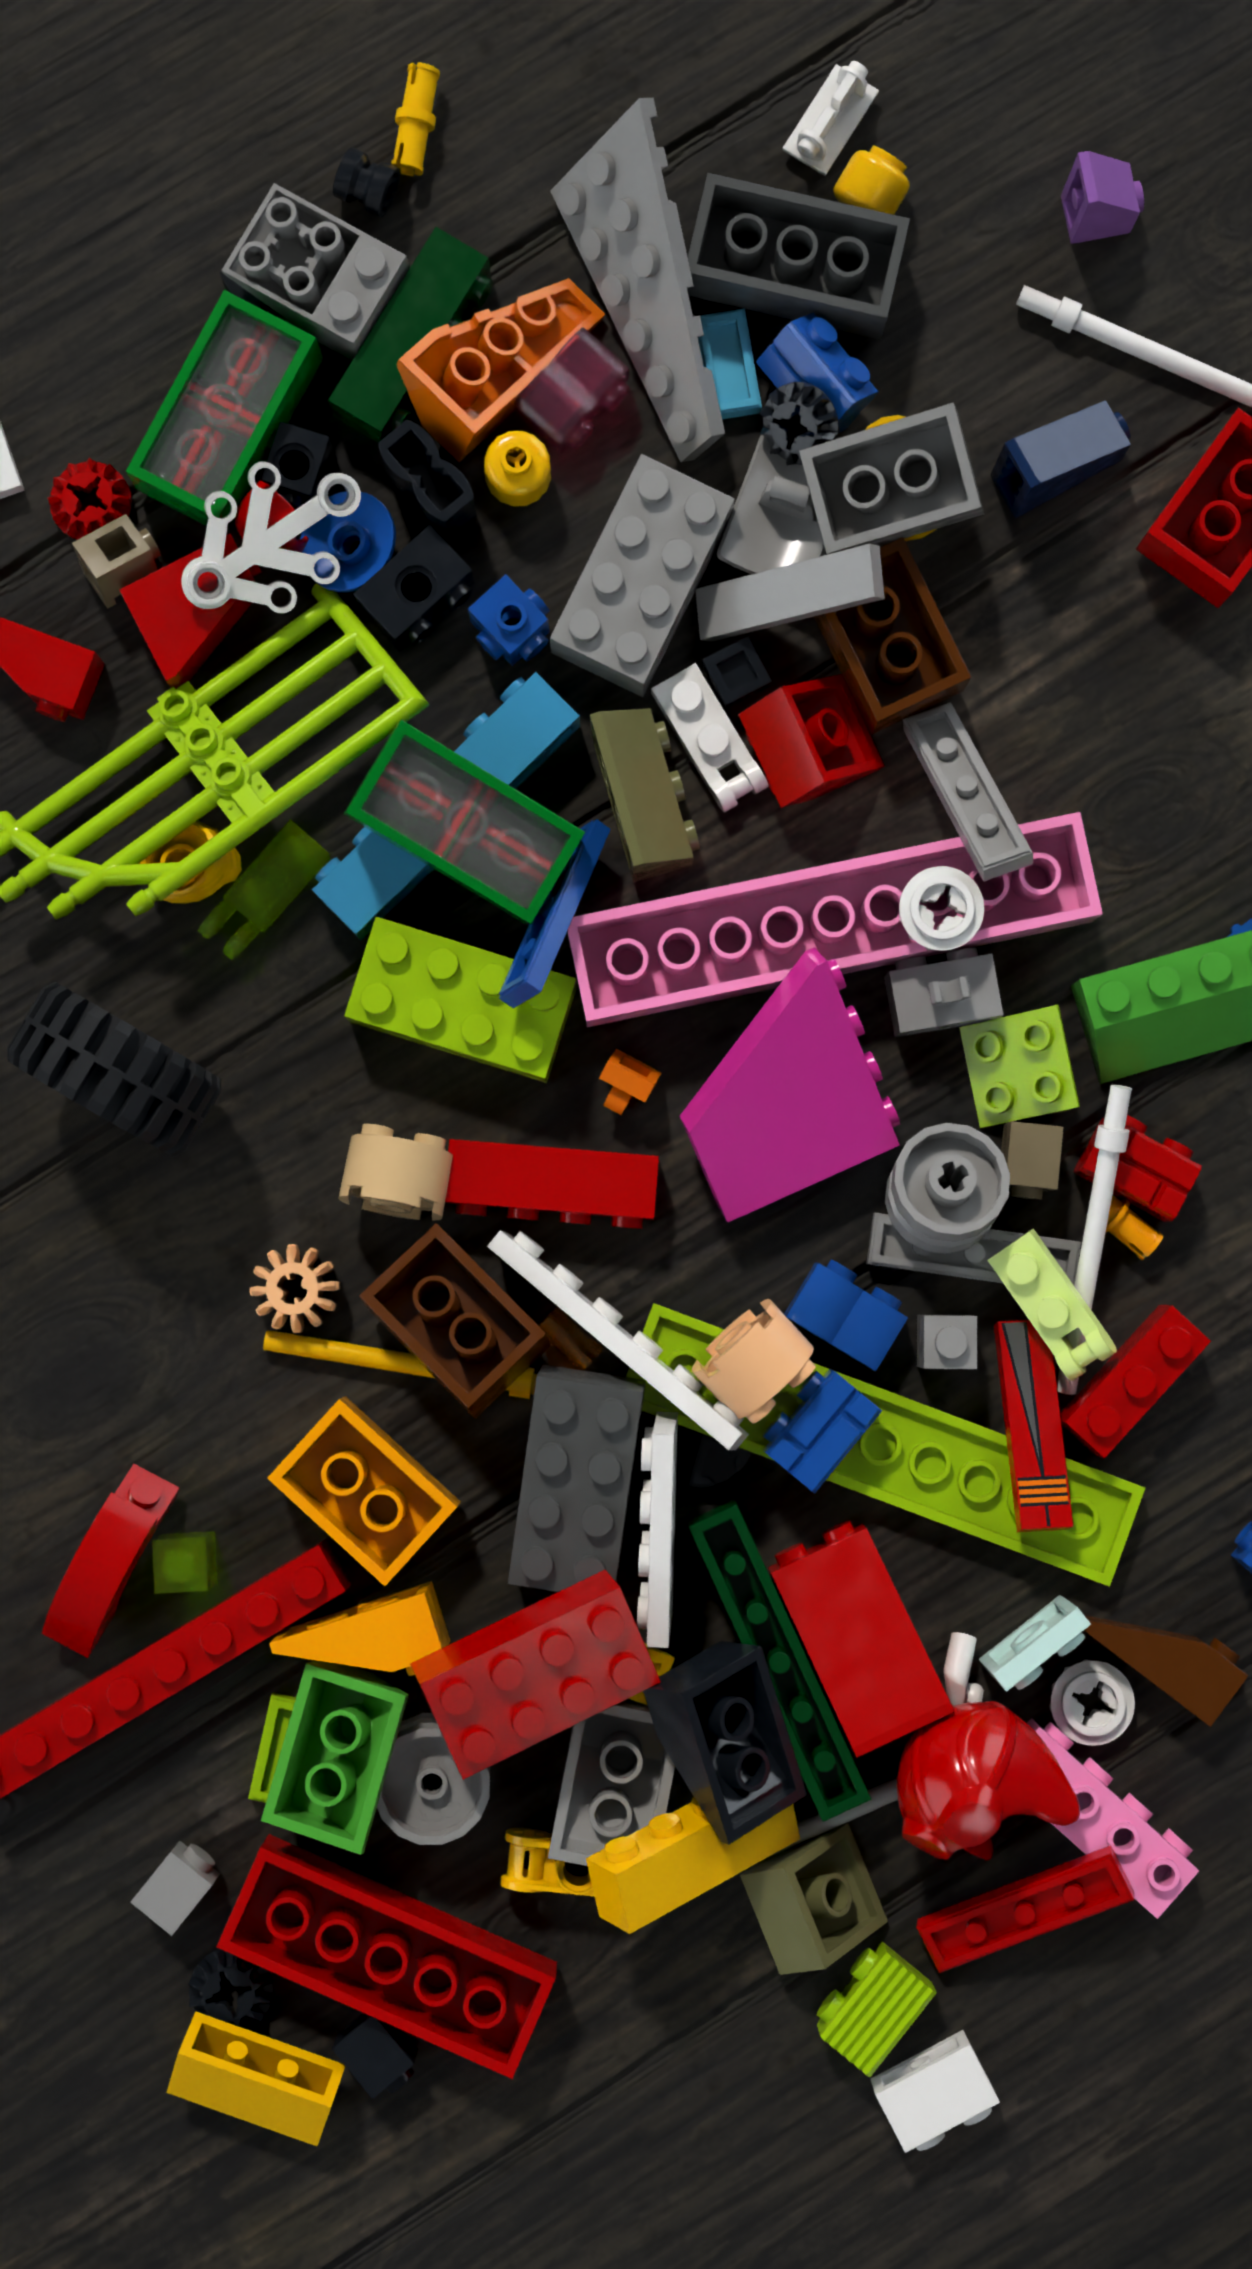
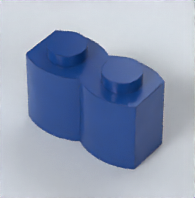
M832 1259L827 1267L820 1263H814L784 1315L790 1321L869 1369L877 1371L908 1319L907 1316L898 1311L903 1302L876 1286L871 1294L853 1284L858 1275Z

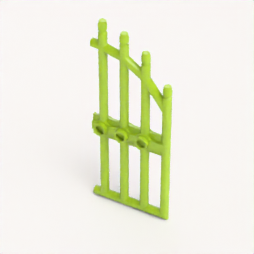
M316 583L311 592L318 603L199 689L195 690L189 681L177 689L174 686L157 698L158 703L147 710L154 720L152 723L18 820L8 811L0 812V858L16 847L33 860L18 871L19 874L16 877L11 876L0 886V897L5 903L13 901L23 895L26 888L34 887L52 873L79 880L69 887L67 893H61L47 906L50 913L57 920L73 912L76 905L84 904L106 887L148 885L147 889H141L126 903L135 916L141 915L154 907L156 901H162L390 735L401 719L408 722L427 708L429 703L340 595ZM331 618L344 632V636L224 723H221L209 708ZM357 651L372 666L370 670L250 757H247L235 742L244 733ZM386 684L400 700L276 792L273 791L261 775ZM167 738L180 754L53 847L49 848L33 836L34 833ZM193 772L205 787L202 792L100 865L75 858L80 852L189 773ZM217 806L221 808L232 823L180 862L139 864Z

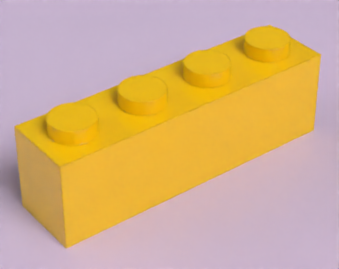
M694 1797L692 1802L674 1812L652 1818L649 1821V1825L629 1836L612 1839L605 1845L604 1849L586 1858L599 1917L631 1934L800 1840L793 1804L729 1845L721 1842Z

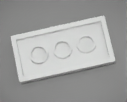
M657 1412L654 1427H645L644 1438H642L641 1471H651V1479L643 1480V1491H641L640 1524H650V1531L642 1530V1541L639 1545L638 1576L648 1577V1582H641L637 1607L638 1629H647V1647L668 1648L672 1625L678 1412Z

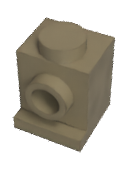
M127 514L72 542L83 574L107 609L116 605L114 598L121 595L119 589L158 570L154 559L160 557L161 554L153 537L146 528L138 532Z

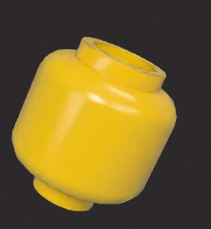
M873 145L869 152L859 150L852 155L833 189L834 196L840 203L894 215L910 187L909 180L904 175L907 166L895 156Z
M508 431L497 436L488 446L484 456V474L490 492L500 502L514 507L527 506L534 503L547 491L551 481L550 455L545 445L535 435L524 431Z

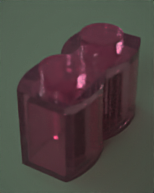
M582 327L560 349L549 365L518 396L514 402L515 414L560 454L570 445L577 449L589 438L595 429V425L591 422L593 418L604 408L609 412L614 410L629 392L630 388L626 385V382L629 380V368Z

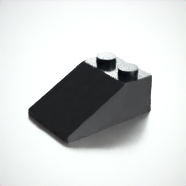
M720 1641L659 1676L660 1683L643 1691L657 1737L723 1844L729 1845L807 1795L761 1646Z

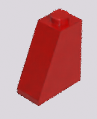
M231 533L226 535L223 558L238 549ZM203 547L119 589L166 682L170 687L174 686L175 689L191 680L253 603L230 598L224 605L218 608L203 609L195 606L187 599L181 585L182 573L191 560L202 556ZM253 565L239 574L237 578L255 582L253 577L262 573L259 565ZM211 572L202 573L198 578V587L205 592L215 589L217 586L216 575Z

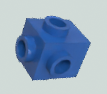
M506 574L468 608L470 622L480 632L475 638L494 660L503 656L511 666L521 658L526 662L530 661L541 652L549 641L545 637L550 632L549 620L546 617L550 612L549 608L532 589L528 588L523 593ZM511 623H517L516 625L509 626Z

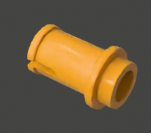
M1112 1196L1106 1232L1109 1231L1133 1251L1140 1260H1144L1145 1257H1148L1158 1247L1163 1239V1234L1156 1231L1129 1208V1200H1119L1116 1196Z

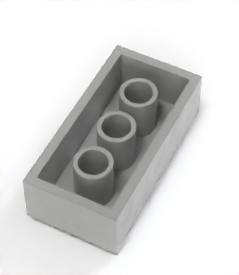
M641 454L550 637L551 653L644 697L695 593V589H697L725 532L734 508L735 498Z

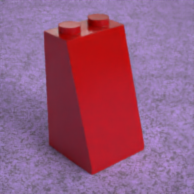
M849 1520L824 1531L822 1535L825 1541L808 1549H805L803 1543H798L774 1555L777 1563L768 1567L857 1758L955 1711L867 1528L862 1523L853 1527Z

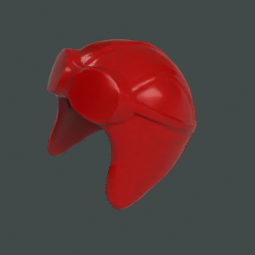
M968 1702L953 1705L955 1712L917 1729L904 1748L897 1775V1795L903 1817L902 1837L913 1846L936 1858L948 1860L955 1851L964 1849L978 1858L990 1860L993 1856L991 1837L999 1830L1001 1821L1012 1815H1033L1046 1822L1061 1826L1072 1824L1079 1819L1080 1806L1077 1796L1051 1750L1033 1728L999 1702Z

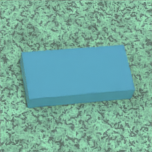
M745 308L701 315L704 336L698 338L703 366L711 370L713 374L722 419L758 414L762 410Z

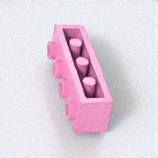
M1031 1718L1027 1724L1042 1738L1057 1759L1077 1796L1080 1806V1816L1077 1821L1066 1826L1052 1825L1084 1854L1112 1846L1134 1890V1899L1158 1919L1199 1872L1187 1859L1193 1849L1171 1829L1168 1828L1161 1835L1147 1823L1154 1814L1132 1794L1128 1793L1122 1800L1107 1786L1114 1778L1092 1758L1089 1757L1082 1764L1068 1752L1074 1742L1052 1722H1049L1043 1729Z

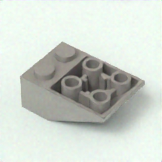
M274 183L221 271L298 328L315 336L319 343L353 361L410 269V265L405 254Z

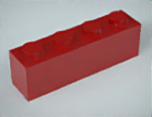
M449 1139L448 1152L453 1154L445 1202L456 1204L455 1214L487 1216V1207L508 1208L507 1218L538 1221L539 1211L560 1212L559 1222L584 1225L591 1224V1215L612 1217L611 1227L642 1229L643 1219L654 1220L659 1156Z

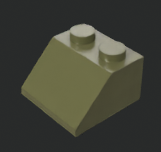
M848 1823L768 1857L740 1874L780 1975L826 1969L888 1922Z

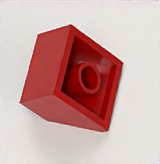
M842 674L780 687L738 714L746 730L747 739L754 748L766 774L769 788L776 796L781 808L813 800L885 767Z

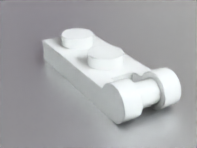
M696 663L651 688L652 696L716 803L724 813L737 806V799L750 791L757 794L769 787L765 775L759 765L753 760ZM735 763L741 774L726 782L719 771Z

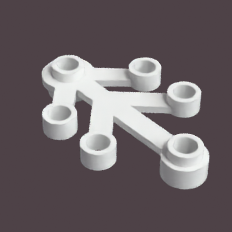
M258 462L248 472V482L252 491L242 546L225 558L223 556L227 525L237 514V503L230 494L224 491L213 492L205 500L204 510L208 517L202 556L191 560L184 568L181 577V585L185 596L192 604L199 608L215 609L224 605L230 598L267 605L272 611L280 614L291 611L296 605L297 594L289 583L277 580L269 585H264L237 578L239 574L253 565L307 575L319 584H330L339 576L340 564L336 557L328 552L320 551L311 555L279 547L328 514L337 517L352 514L359 506L361 500V491L357 482L352 477L343 473H331L325 476L318 485L315 497L267 529L273 493L280 486L281 475L273 464ZM262 468L270 469L274 475L273 484L265 489L259 488L255 482V474ZM335 484H342L347 492L346 499L340 504H333L328 498V491ZM217 498H226L230 502V512L223 518L215 517L211 511L212 502ZM321 558L330 559L333 565L331 574L324 578L318 577L314 571L315 563ZM205 572H211L217 577V586L209 592L202 591L198 587V578ZM284 587L290 593V600L284 606H275L271 601V594L276 588Z

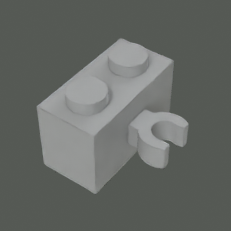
M966 948L946 953L947 961L927 965L925 956L896 961V970L889 971L884 977L895 1038L966 1026L1002 1017L1003 1009L993 954L978 956L977 948Z

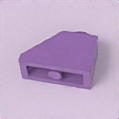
M1091 151L1079 152L1061 194L1070 243L1075 244L1130 233L1139 214L1144 210L1143 188L1140 181H1133L1130 163Z

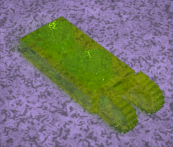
M290 819L222 896L225 900L219 903L209 916L206 917L198 929L199 932L206 938L212 937L222 929L226 921L238 910L249 921L228 939L223 949V953L231 960L236 958L260 931L264 933L330 859V853Z

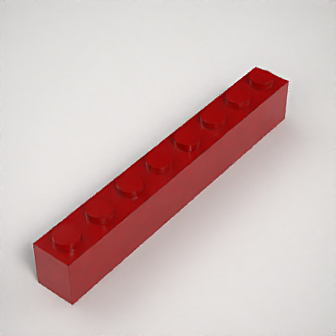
M327 1540L321 1541L0 1734V1799L345 1592L352 1583Z

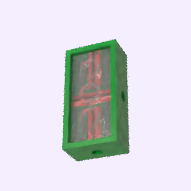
M224 290L126 469V473L135 488L207 526L208 517L204 510V503L211 493L224 491L230 494L235 499L238 507L242 499L252 489L248 482L250 468L258 462H267L279 423H289L323 360L317 338ZM264 468L256 472L255 482H257ZM217 498L211 505L212 514L218 518L227 516L231 509L230 502L226 498ZM234 519L228 523L226 535L229 534L233 527Z
M402 719L396 724L344 812L345 816L527 924L533 922L585 834L583 830Z

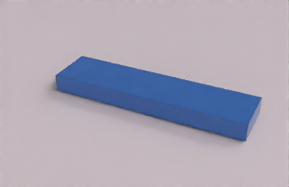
M598 819L592 820L580 828L585 834L533 922L527 928L499 992V999L512 1008L539 994L543 989L611 830Z

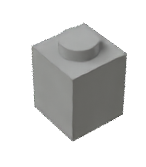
M917 1315V1367L923 1369H977V1316Z
M179 1841L132 1899L131 1903L172 1936L211 1888L220 1873L213 1868L215 1861L205 1850L195 1844H190L187 1847Z

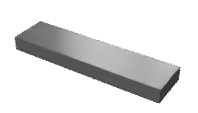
M869 543L695 589L700 640L708 642L717 641L885 599L880 546Z
M951 702L903 719L904 732L983 882L1032 865L1033 852Z
M873 1213L866 1264L1004 1284L987 1260L1024 1234L990 1229L985 1237L969 1249L950 1254L927 1252L906 1241L892 1225L889 1214ZM1039 1236L1074 1285L1081 1242Z

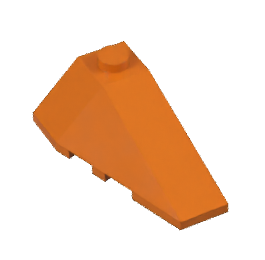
M567 278L518 297L515 303L490 312L488 308L474 313L472 319L451 327L445 324L432 329L399 358L396 364L421 426L460 462L486 439L602 321L605 313L572 280Z

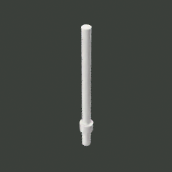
M1024 285L1016 305L1052 320L1051 326L1069 334L1072 329L1252 407V384L1081 310L1083 304L1065 296L1061 301Z
M1122 1085L1110 1086L1104 1124L1097 1127L1094 1147L1098 1148L1099 1152L1074 1284L1091 1310L1120 1153L1126 1152L1130 1132L1128 1129H1125L1132 1088ZM1079 1328L1065 1335L1074 1348L1086 1341ZM1059 1367L1056 1383L1057 1391L1069 1395L1076 1394L1079 1377L1071 1381Z

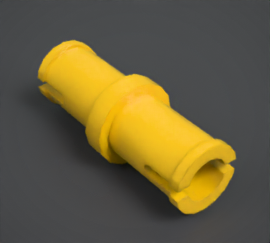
M417 62V65L415 63L408 64L403 105L396 109L395 123L399 125L394 157L391 161L392 165L400 168L401 174L414 176V174L421 176L423 174L428 134L435 129L436 117L432 114L437 82L440 78V70L426 63Z

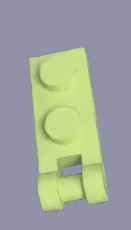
M1034 1228L987 1260L1049 1347L1061 1371L1069 1380L1074 1381L1085 1374L1087 1371L1086 1366L1096 1359L1105 1361L1117 1353L1114 1342ZM1079 1328L1086 1341L1074 1348L1065 1335Z

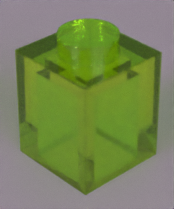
M215 1531L162 1534L152 1540L155 1594L208 1591L217 1584Z

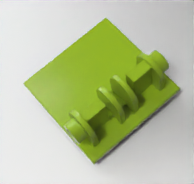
M1059 1005L959 1027L980 1128L1050 1113L1064 1112L1080 1107Z

